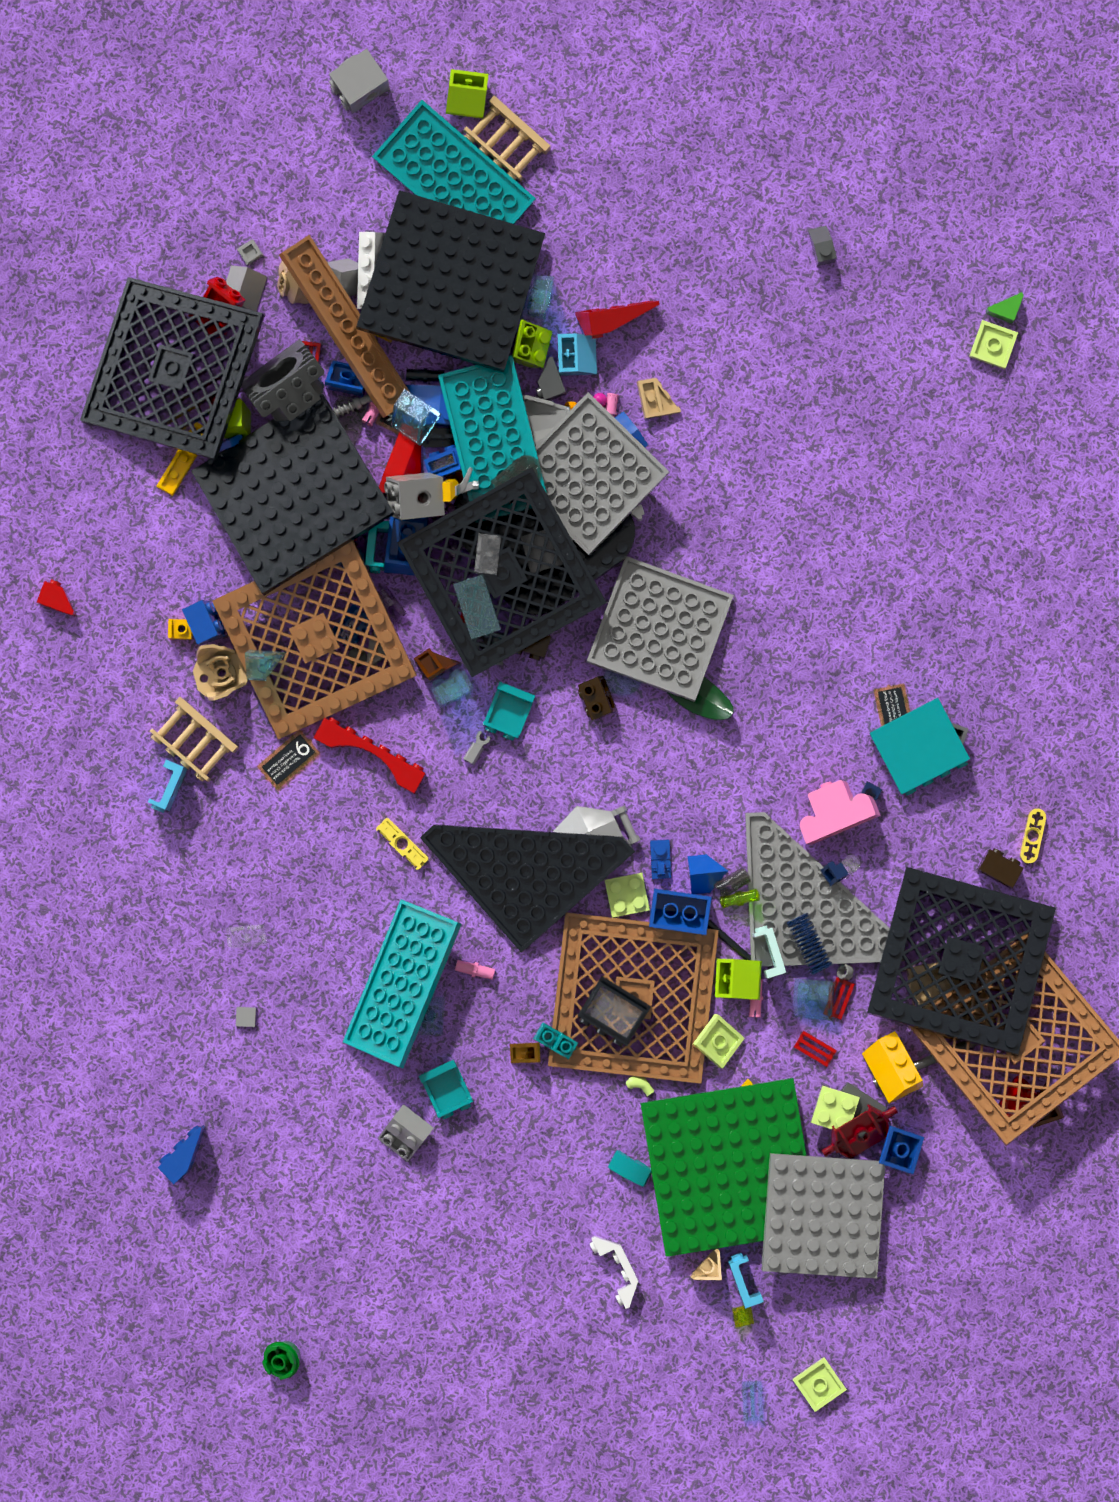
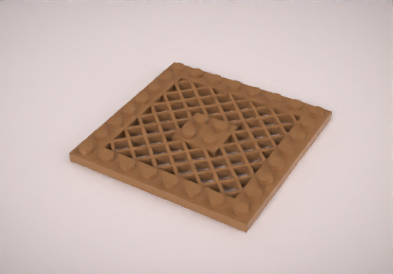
M354 540L265 596L261 593L255 581L212 600L278 739L417 676ZM342 562L344 567L338 566L336 564ZM331 567L328 576L318 573ZM334 568L344 571L341 580L331 577ZM346 573L352 585L344 582ZM313 575V578H312L310 584L301 581V580H303V579H305V578L310 577V576ZM316 576L326 579L323 589L314 586ZM329 580L339 584L336 593L326 590ZM296 583L293 592L284 589ZM299 584L309 587L306 597L296 593ZM342 585L352 589L349 598L339 595ZM312 589L322 592L319 601L309 598ZM279 591L276 600L267 597ZM354 591L356 592L360 602L352 599ZM282 592L292 595L289 605L279 602ZM325 593L334 596L332 606L322 603ZM295 597L304 600L302 609L292 606ZM338 598L347 601L344 611L335 608ZM261 599L259 608L250 605ZM265 600L274 603L271 613L262 610ZM307 602L317 605L314 614L304 611ZM350 603L360 606L357 615L347 612ZM277 605L287 608L284 617L275 614ZM320 606L330 609L328 617H326L324 612L317 615ZM244 607L243 612H242V615H241L240 612H239V609H241V608ZM247 608L257 611L254 621L245 618ZM290 609L300 613L297 622L287 619ZM362 609H364L368 619L360 617ZM333 611L343 614L340 623L330 620ZM260 613L270 616L267 625L257 622ZM303 614L312 617L300 623ZM346 616L356 619L353 628L343 625ZM273 618L283 621L280 630L270 627ZM359 620L368 623L365 633L356 630ZM245 622L253 624L250 633ZM286 622L295 625L289 628L291 634L283 632ZM330 624L338 627L336 635L334 634ZM371 625L377 637L368 634ZM256 626L265 629L262 638L253 635ZM341 628L351 631L348 641L338 637ZM268 631L278 633L275 643L266 640ZM354 633L364 636L361 646L351 642ZM281 635L291 638L288 647L278 644ZM367 638L377 641L374 650L364 647ZM253 639L261 642L259 649H257ZM293 641H295L299 652L291 649ZM338 641L347 644L344 653L335 651L340 648ZM264 643L274 646L271 656L261 652ZM379 643L385 654L377 652ZM349 646L359 649L356 658L346 655ZM277 648L286 651L284 660L274 657ZM362 650L372 653L369 663L359 660ZM289 653L299 655L296 665L287 662ZM329 653L326 661L318 659V657ZM332 654L342 657L339 666L329 663ZM375 655L385 658L382 668L372 664ZM261 656L269 659L267 667L265 666ZM302 658L305 664L312 661L309 669L299 666ZM345 658L355 662L352 671L342 668ZM272 660L282 664L279 673L270 670ZM387 661H389L390 666L385 668ZM315 662L325 665L322 674L312 671ZM358 663L368 666L365 675L355 672ZM285 665L295 668L292 678L282 674ZM328 666L337 669L335 679L325 676ZM370 668L379 670V672L368 676ZM298 670L307 673L305 682L295 679ZM340 671L350 674L348 683L338 680ZM270 674L278 676L275 685L270 677ZM310 675L320 678L317 687L308 684ZM353 676L361 678V680L351 684ZM280 678L290 681L287 690L278 687ZM323 679L333 682L330 691L320 688ZM293 682L303 686L300 695L291 692ZM336 684L344 686V688L333 692ZM306 687L316 690L313 700L303 696ZM278 691L286 694L283 702ZM319 692L327 694V696L316 700ZM289 695L299 698L296 707L286 704ZM301 700L310 702V704L299 708ZM286 708L292 710V712L288 713Z
M566 913L552 1028L571 1039H574L581 1033L587 1042L580 1048L576 1046L569 1059L550 1049L548 1066L701 1084L705 1055L693 1043L709 1020L719 930L707 929V934L702 935L649 927V922ZM582 934H589V936L582 941ZM594 935L606 936L608 938L600 943ZM592 937L598 946L590 952L583 943ZM613 937L628 940L619 945ZM611 939L618 948L609 954L603 945ZM633 940L647 942L639 948ZM631 942L637 950L628 956L622 947ZM652 942L666 944L658 950ZM650 944L655 953L647 959L641 950ZM671 944L684 945L685 947L677 952ZM582 946L588 954L580 960ZM669 946L674 955L666 961L660 952ZM690 946L697 947V952L695 953ZM601 948L607 956L598 963L592 954ZM688 948L694 957L685 963L679 954ZM620 950L626 959L617 965L611 956ZM639 952L645 961L636 967L630 958ZM658 954L664 963L655 969L650 960ZM590 956L596 965L587 971L581 962ZM678 957L683 966L674 971L669 962ZM609 958L615 967L606 973L601 964ZM695 960L694 973L688 967V964ZM629 961L634 970L625 975L620 966ZM648 963L653 972L645 978L639 969ZM580 965L581 968L585 971V974L582 975L579 979H577L578 968ZM667 965L672 974L664 980L658 971ZM597 967L603 972V977H607L611 982L613 980L609 975L618 969L623 977L616 976V983L614 984L651 1006L644 1019H650L651 1012L657 1018V1021L650 1027L643 1019L642 1023L647 1029L640 1035L635 1032L636 1038L618 1052L611 1045L612 1040L608 1041L606 1037L599 1033L589 1039L583 1032L588 1026L585 1025L581 1029L575 1022L579 1016L573 1017L574 1003L581 1010L582 1007L577 1000L584 995L589 997L590 995L587 992L598 983L590 975ZM686 967L692 976L683 982L677 973ZM637 971L642 979L628 977ZM656 973L662 982L654 988L655 981L648 979ZM588 975L594 984L585 990L579 981ZM673 976L681 983L674 990L666 983ZM693 979V987L691 992L685 984H687L690 980ZM664 984L671 993L662 999L656 990ZM578 985L583 993L575 998L576 986ZM600 987L599 990L602 995L595 1001L592 1000L588 1009L594 1005L600 1012L595 1019L603 1016L608 1022L607 1026L612 1027L616 1032L618 1031L613 1024L622 1018L628 1026L619 1033L623 1035L629 1029L631 1030L637 1021L635 1020L632 1024H629L624 1016L639 1018L643 1011L615 994L614 1001L612 1002L607 996L611 991L607 990L604 992ZM684 987L690 995L681 1001L675 992ZM654 993L660 1001L652 1007ZM673 995L679 1004L670 1010L664 1001ZM605 997L611 1005L602 1012L596 1003ZM691 998L689 1012V1010L685 1007L683 1003H685L688 999ZM662 1003L668 1012L659 1018L654 1009ZM682 1006L687 1015L678 1020L673 1011ZM611 1008H613L612 1015L619 1016L612 1022L605 1015ZM671 1014L677 1023L668 1029L662 1020ZM689 1017L687 1031L681 1022ZM572 1022L579 1030L573 1036H571ZM658 1023L666 1030L659 1037L651 1030ZM679 1025L685 1034L676 1039L670 1031ZM649 1031L655 1040L647 1046L641 1037ZM669 1034L675 1042L666 1048L660 1039ZM600 1035L607 1044L598 1050L592 1041ZM687 1036L686 1049H684L679 1042ZM639 1040L645 1048L636 1055L630 1046ZM658 1042L664 1050L655 1057L649 1048ZM590 1044L596 1052L584 1051L582 1049ZM677 1044L683 1053L674 1059L668 1050ZM609 1046L615 1054L602 1053L601 1051ZM628 1048L634 1056L619 1054ZM647 1050L653 1058L639 1056ZM667 1053L668 1056L672 1059V1061L662 1060L658 1058H660L663 1054ZM685 1055L684 1062L678 1061Z
M1029 933L1021 937L1025 945L1027 943ZM1018 940L1011 945L1014 953L1022 949ZM1007 949L1000 953L1002 959L1010 955ZM1024 952L1017 955L1020 963L1022 962ZM1046 952L1044 953L1039 972L1040 978L1037 980V983H1043L1042 992H1034V996H1041L1040 1005L1031 1004L1030 1007L1031 1009L1040 1010L1039 1018L1028 1017L1018 1056L1006 1052L1004 1054H996L997 1050L995 1049L994 1053L983 1052V1046L981 1045L980 1051L969 1050L970 1042H967L966 1050L956 1049V1040L959 1039L909 1026L1005 1146L1119 1060V1039ZM995 957L994 959H992V960L989 962V964H990V965H993V964L997 963V962H998L997 957ZM1013 958L1004 962L1009 971L1018 967ZM984 965V966L979 970V972L982 971V970H984V969H986V968H987L986 965ZM1001 965L993 968L997 977L1006 973ZM1019 970L1016 971V975H1012L1015 981H1017ZM989 971L981 975L986 984L994 980ZM978 978L975 985L970 984L973 990L982 987ZM1004 979L1001 980V984H1002L1003 987H1004ZM966 984L957 988L962 997L970 993ZM991 985L988 987L989 990L1001 992L998 986ZM1045 985H1047L1053 993L1045 992ZM1012 989V990H1010V991H1008V992H1009V993H1014V989ZM985 990L978 992L976 995L979 996ZM954 991L945 995L950 1004L958 1000ZM986 993V998H979V1000H980L981 1002H983V1001H985V1000H987V999L989 998L988 995H987V993ZM1003 995L999 997V1000H996L999 1007L1008 1004L1007 1001L1002 1000ZM973 996L964 1000L966 1004L971 1002V1008L974 1007V1002L976 1001ZM1044 997L1055 998L1054 1007L1044 1006ZM943 998L934 1003L938 1010L947 1006ZM1058 999L1065 1008L1057 1007ZM961 1002L953 1006L957 1016L959 1013L965 1012V1009H962ZM988 1003L985 1004V1010H986V1011H987V1008H988ZM949 1009L942 1012L943 1014L953 1016ZM974 1010L971 1012L973 1015L984 1016L982 1011ZM1043 1010L1054 1011L1053 1020L1042 1019ZM997 1013V1014H995V1015L992 1016V1017L997 1018V1025H998V1024H1000V1018H1001V1017H1000L999 1013ZM1056 1013H1067V1021H1057ZM1070 1014L1078 1023L1070 1022ZM1030 1022L1038 1023V1031ZM1041 1023L1052 1024L1051 1033L1041 1032ZM1005 1025L1002 1026V1027H1000V1028H998V1029L1004 1030ZM1055 1025L1066 1026L1065 1035L1054 1034ZM1069 1027L1080 1028L1079 1037L1069 1036ZM1083 1029L1090 1038L1082 1037ZM1043 1037L1051 1038L1050 1047L1041 1046L1045 1043ZM945 1038L953 1039L952 1047L945 1040ZM1054 1038L1065 1039L1064 1048L1053 1047ZM1068 1040L1078 1041V1050L1067 1049ZM1081 1042L1092 1043L1091 1052L1081 1051ZM1095 1044L1099 1048L1097 1051H1095ZM1034 1050H1036L1035 1058L1026 1057ZM1039 1050L1049 1051V1060L1038 1059ZM1052 1052L1063 1053L1062 1062L1053 1061ZM957 1053L966 1054L965 1063ZM1066 1053L1077 1054L1076 1063L1066 1062ZM968 1055L979 1056L978 1065L968 1064ZM1080 1055L1089 1056L1079 1064ZM982 1056L992 1057V1066L981 1065ZM996 1058L1007 1059L1006 1068L995 1067ZM1011 1061L1014 1066L1020 1062V1070L1009 1069V1062ZM1023 1062H1033L1034 1071H1024ZM1037 1063L1048 1064L1047 1073L1037 1072ZM1051 1065L1062 1066L1061 1075L1050 1074ZM1065 1067H1073L1071 1071L1064 1075ZM969 1068L978 1069L977 1078ZM981 1070L992 1071L991 1080L980 1079ZM995 1071L1005 1073L1004 1082L994 1080ZM1008 1073L1019 1074L1018 1083L1007 1082ZM1022 1075L1033 1076L1032 1085L1021 1084ZM1036 1077L1047 1078L1046 1087L1035 1086ZM1050 1078L1059 1079L1049 1087ZM981 1083L990 1084L989 1092ZM993 1085L1004 1086L1003 1095L992 1094ZM1007 1086L1018 1088L1017 1097L1006 1095ZM1021 1088L1032 1089L1031 1098L1020 1097ZM1035 1090L1043 1091L1036 1098H1034ZM994 1098H995V1099H1003V1100H1002V1108H1001V1107L999 1106V1104L994 1100ZM1005 1100L1016 1101V1109H1005ZM1019 1102L1028 1103L1019 1110Z

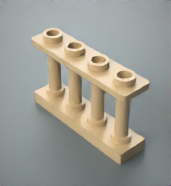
M493 96L489 100L490 111L472 131L467 126L464 128L465 137L470 142H475L479 146L478 149L485 155L491 156L494 159L493 162L500 168L503 167L508 175L521 183L523 177L520 172L538 153L543 152L546 155L551 150V145L496 96ZM500 114L505 119L504 124L485 143L478 137L479 133L495 116ZM515 127L519 131L517 138L499 156L491 148L510 128ZM529 140L533 144L532 149L513 168L506 160L523 141Z
M179 697L175 701L178 704L177 711L158 732L154 729L150 730L153 734L151 738L159 745L161 742L167 746L165 750L173 757L175 755L179 756L182 759L180 763L188 770L190 767L195 770L196 773L194 775L200 781L206 780L210 782L211 779L207 776L210 770L226 752L232 751L235 753L239 747L182 697ZM188 713L192 717L191 724L171 745L163 737L182 715ZM203 726L207 730L205 737L185 757L178 749L197 727ZM217 738L221 742L219 750L200 770L192 762L211 740L214 741Z

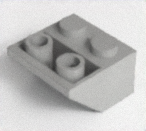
M403 1104L377 1139L408 1162L434 1128Z

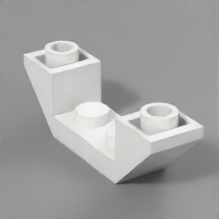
M597 1236L591 1237L593 1242L590 1243L594 1254L599 1253L602 1256L612 1250L615 1251L612 1255L617 1264L621 1263L624 1269L621 1273L625 1281H630V1284L617 1290L618 1295H616L620 1306L624 1305L626 1309L629 1308L638 1279L622 1246Z

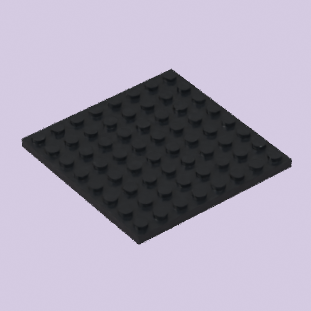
M399 190L356 329L504 373L545 233Z
M323 392L320 395L319 401L292 421H275L273 419L239 440V444L220 452L217 460L209 459L191 470L264 596L395 514Z

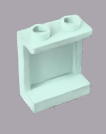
M767 925L756 928V933H753L752 936L753 938L761 935L765 936L774 968L763 971L765 978L786 973L773 928L768 929Z

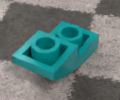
M542 1022L533 1038L567 1059L571 1057L578 1044L575 1040Z
M620 1150L615 1152L608 1165V1168L642 1187L646 1185L652 1173L651 1168L639 1160H633Z

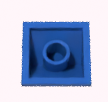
M332 361L325 380L326 389L363 397L365 389L348 363Z

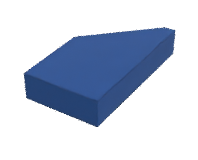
M239 434L223 440L220 451L239 444V440L243 436Z

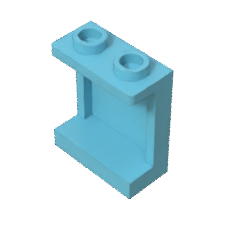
M169 760L165 761L163 767L172 770L173 774L161 801L148 800L152 804L151 808L162 813L165 810L170 811L188 770Z
M737 1253L730 1256L731 1260L728 1263L745 1309L764 1302L759 1291L748 1294L740 1272L739 1265L749 1261L747 1255Z

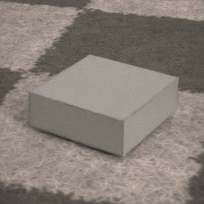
M253 239L237 249L247 266L263 256Z
M237 1007L236 1026L255 1027L256 1008Z

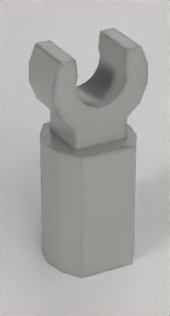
M482 731L477 733V741L471 744L463 758L475 765L483 752V745L488 744L491 739L488 736L485 741L480 740Z

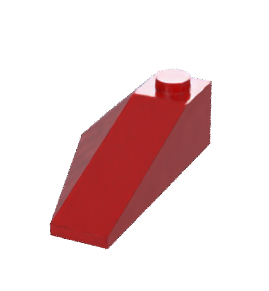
M652 300L627 304V306L609 307L610 309L597 308L575 312V315L584 334L590 335L592 339L603 337L604 333H610L660 305L659 301Z
M405 422L401 426L379 485L380 490L386 497L387 494L384 490L386 477L421 473L420 427Z

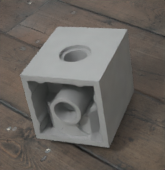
M368 49L349 57L337 69L329 73L330 81L328 82L331 85V90L336 96L340 95L339 98L342 106L346 111L350 110L352 114L390 89L387 77Z
M432 473L386 477L384 490L387 494V501L395 513L392 517L405 520L445 515L442 488L443 477Z

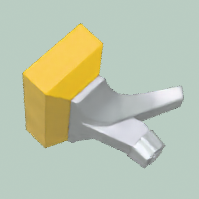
M468 468L460 484L456 479H448L442 482L443 502H450L456 499L459 494L471 489H479L478 481L469 482L473 468Z

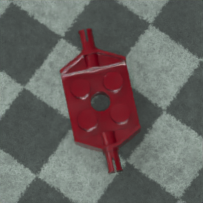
M868 1104L867 1107L869 1109L844 1125L837 1129L833 1125L832 1143L821 1150L826 1157L836 1151V1153L852 1159L885 1139L889 1130V1118L898 1113L895 1106L882 1112ZM861 1132H866L864 1137L858 1138Z

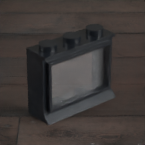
M601 976L577 1016L581 1017L579 1019L581 1023L588 1027L592 1024L597 1027L596 1032L604 1037L607 1034L613 1037L612 1042L622 1047L623 1044L628 1046L651 1006Z

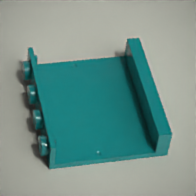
M938 697L870 732L901 795L905 793L907 796L917 791L915 787L921 784L925 787L934 782L933 778L937 776L943 778L951 773L950 769L954 767L960 769L968 765L967 761L970 760Z

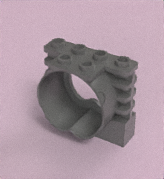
M299 339L244 379L241 388L262 417L271 414L275 421H292L320 400L324 383L319 377L324 374V369L301 339Z

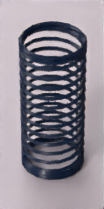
M806 913L786 924L788 928L797 925L790 929V932L799 929L792 933V936L801 933L794 937V940L805 936L795 942L799 943L806 940L797 946L806 945L799 949V951L810 948L801 953V955L814 951L803 957V959L815 955L805 961V963L815 960L808 964L807 967L819 963L808 970L811 975H814L833 964L832 961H828L829 957L824 958L828 954H823L826 950H821L824 946H819L822 942H817L820 940V938H815L818 936V934H814L817 930H812L815 927L810 926L813 922L807 923L811 918H807L809 915Z

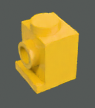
M168 619V638L170 640H193V634L186 619ZM185 626V631L179 632V627Z

